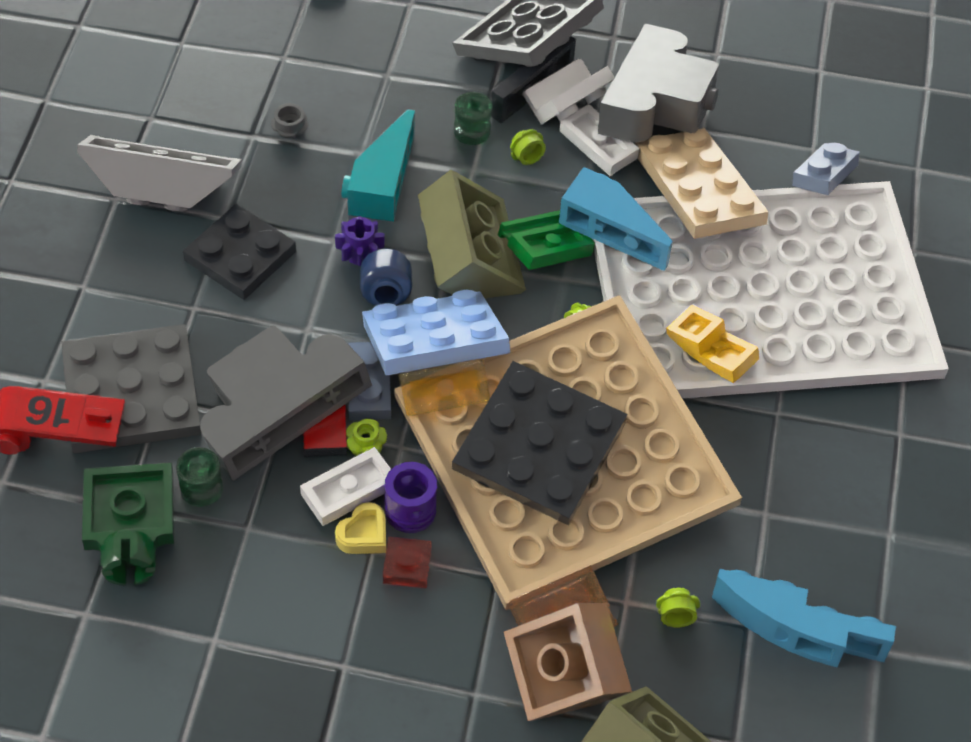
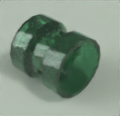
M466 92L460 95L454 105V135L464 144H481L489 138L491 132V100L479 92Z
M201 447L192 448L182 453L176 464L182 498L192 506L204 507L213 504L219 499L223 491L218 456L213 451Z

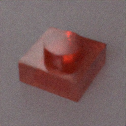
M388 536L383 584L427 588L432 541Z

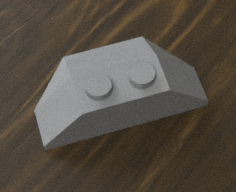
M90 135L80 142L77 148L79 155L113 196L126 198L128 203L134 205H146L150 202L164 204V208L171 211H185L188 208H192L230 179L242 166V159L115 140Z

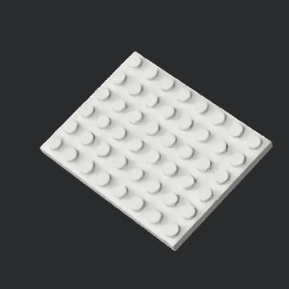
M890 181L841 184L829 195L797 187L752 190L768 210L767 225L696 239L692 237L664 196L634 198L673 241L668 267L665 271L592 239L595 242L594 254L603 301L618 295L621 296L682 398L944 379L949 370ZM691 305L724 319L725 332L758 347L759 360L735 383L724 379L699 363L667 335L666 328Z

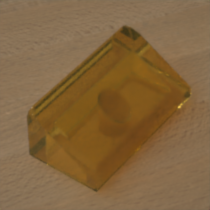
M484 359L398 374L407 417L484 403L490 399Z

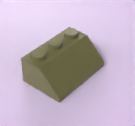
M452 169L418 194L421 219L424 223L428 240L427 248L431 254L434 280L438 288L450 294L460 290L480 291L484 298L516 295L526 290L518 257L507 246L508 240L497 235L501 222L509 221L503 198Z
M647 686L609 701L582 740V742H711Z

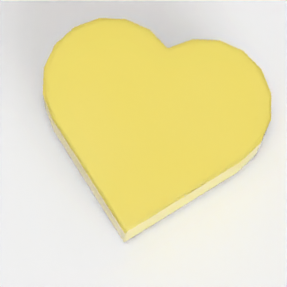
M371 502L362 503L354 509L352 517L340 521L335 530V540L338 548L348 554L386 553V518L381 506Z

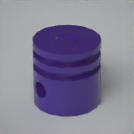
M403 462L394 466L385 478V517L392 527L404 533H417L428 528L436 516L437 478L431 469L418 462Z

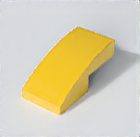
M694 305L686 309L666 328L667 335L685 352L709 370L732 383H735L759 360V349L757 346L725 332L724 319Z

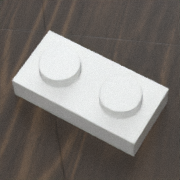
M588 104L563 119L560 123V132L611 176L638 159L639 148L633 142L598 134L599 113Z
M373 447L300 485L301 496L321 525L325 526L353 511L358 505L370 502L385 494V478L391 468L377 449Z

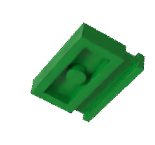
M560 210L501 222L497 234L500 238L508 240L507 246L528 270L592 256L595 242L590 237L559 224Z

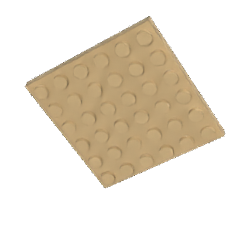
M620 295L510 340L509 354L455 363L394 389L395 398L505 610L737 507L742 500V496ZM512 361L628 414L626 424L569 526L452 470L454 457Z

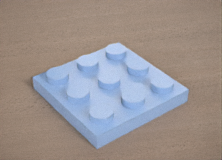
M460 290L453 293L452 296L438 299L429 296L420 297L412 303L398 306L385 303L375 306L372 310L362 312L364 328L386 376L510 353L509 337L480 291Z

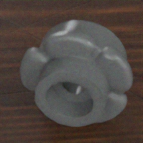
M283 104L275 110L274 118L271 120V127L274 131H278L281 137L295 138L306 132L308 128V122H306L307 115L297 104Z

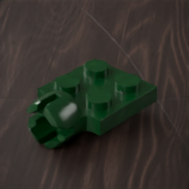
M172 462L84 469L82 543L84 550H97L101 552L103 576L112 584L126 586L127 568H135V586L148 581L155 572L157 548L165 544H174V476Z

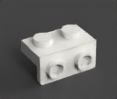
M577 59L524 91L523 96L541 125L555 116L561 122L579 110L576 103L585 99L590 104L605 95L607 91L604 86L613 81L615 77L608 66L591 75L582 59Z

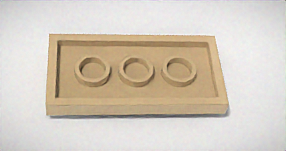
M705 128L698 129L695 133L681 132L670 135H655L643 142H635V145L639 148L638 160L694 239L767 225L768 210Z

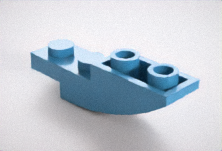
M719 569L712 598L746 628L789 652L837 668L843 653L884 662L894 643L896 626L884 624L874 617L865 616L859 618L838 613L835 609L827 606L806 605L808 589L796 587L789 581H771L754 577L742 570L728 571Z

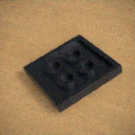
M512 361L454 457L452 470L569 526L626 424L628 414Z

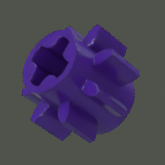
M361 216L352 218L348 222H341L342 233L335 234V248L341 250L343 262L348 260L355 265L361 266L362 261L368 254L385 248V234L378 233V222H372Z

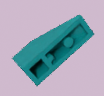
M407 109L355 160L351 176H344L341 196L348 200V215L394 222L415 136V110Z

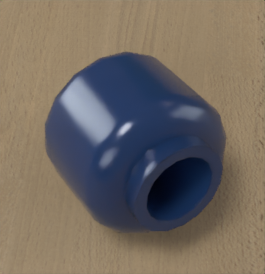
M387 248L375 250L368 254L362 261L360 268V289L366 301L374 306L385 303L398 306L408 299L413 285L412 268L407 257L397 250Z

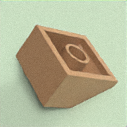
M577 603L504 631L528 721L594 706L632 692L607 603Z

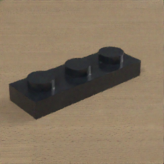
M570 36L568 42L556 47L545 56V60L541 64L533 67H526L521 64L517 71L506 80L499 81L491 92L490 116L502 124L528 103L523 96L524 91L574 62L576 39Z

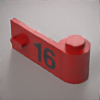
M22 386L4 387L0 390V453L14 455L29 448L32 437L116 447L125 408V399Z

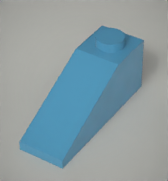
M583 167L561 199L559 224L665 271L669 263L672 239L619 182L610 179L604 174Z

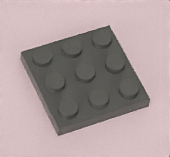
M506 0L453 42L456 54L459 56L533 67L541 64L545 60V56L556 47L568 42L569 37L578 29L590 24L592 18L604 9L602 0Z
M186 324L61 341L66 392L125 399V408L116 447L202 435ZM71 441L74 454L115 448L112 446Z

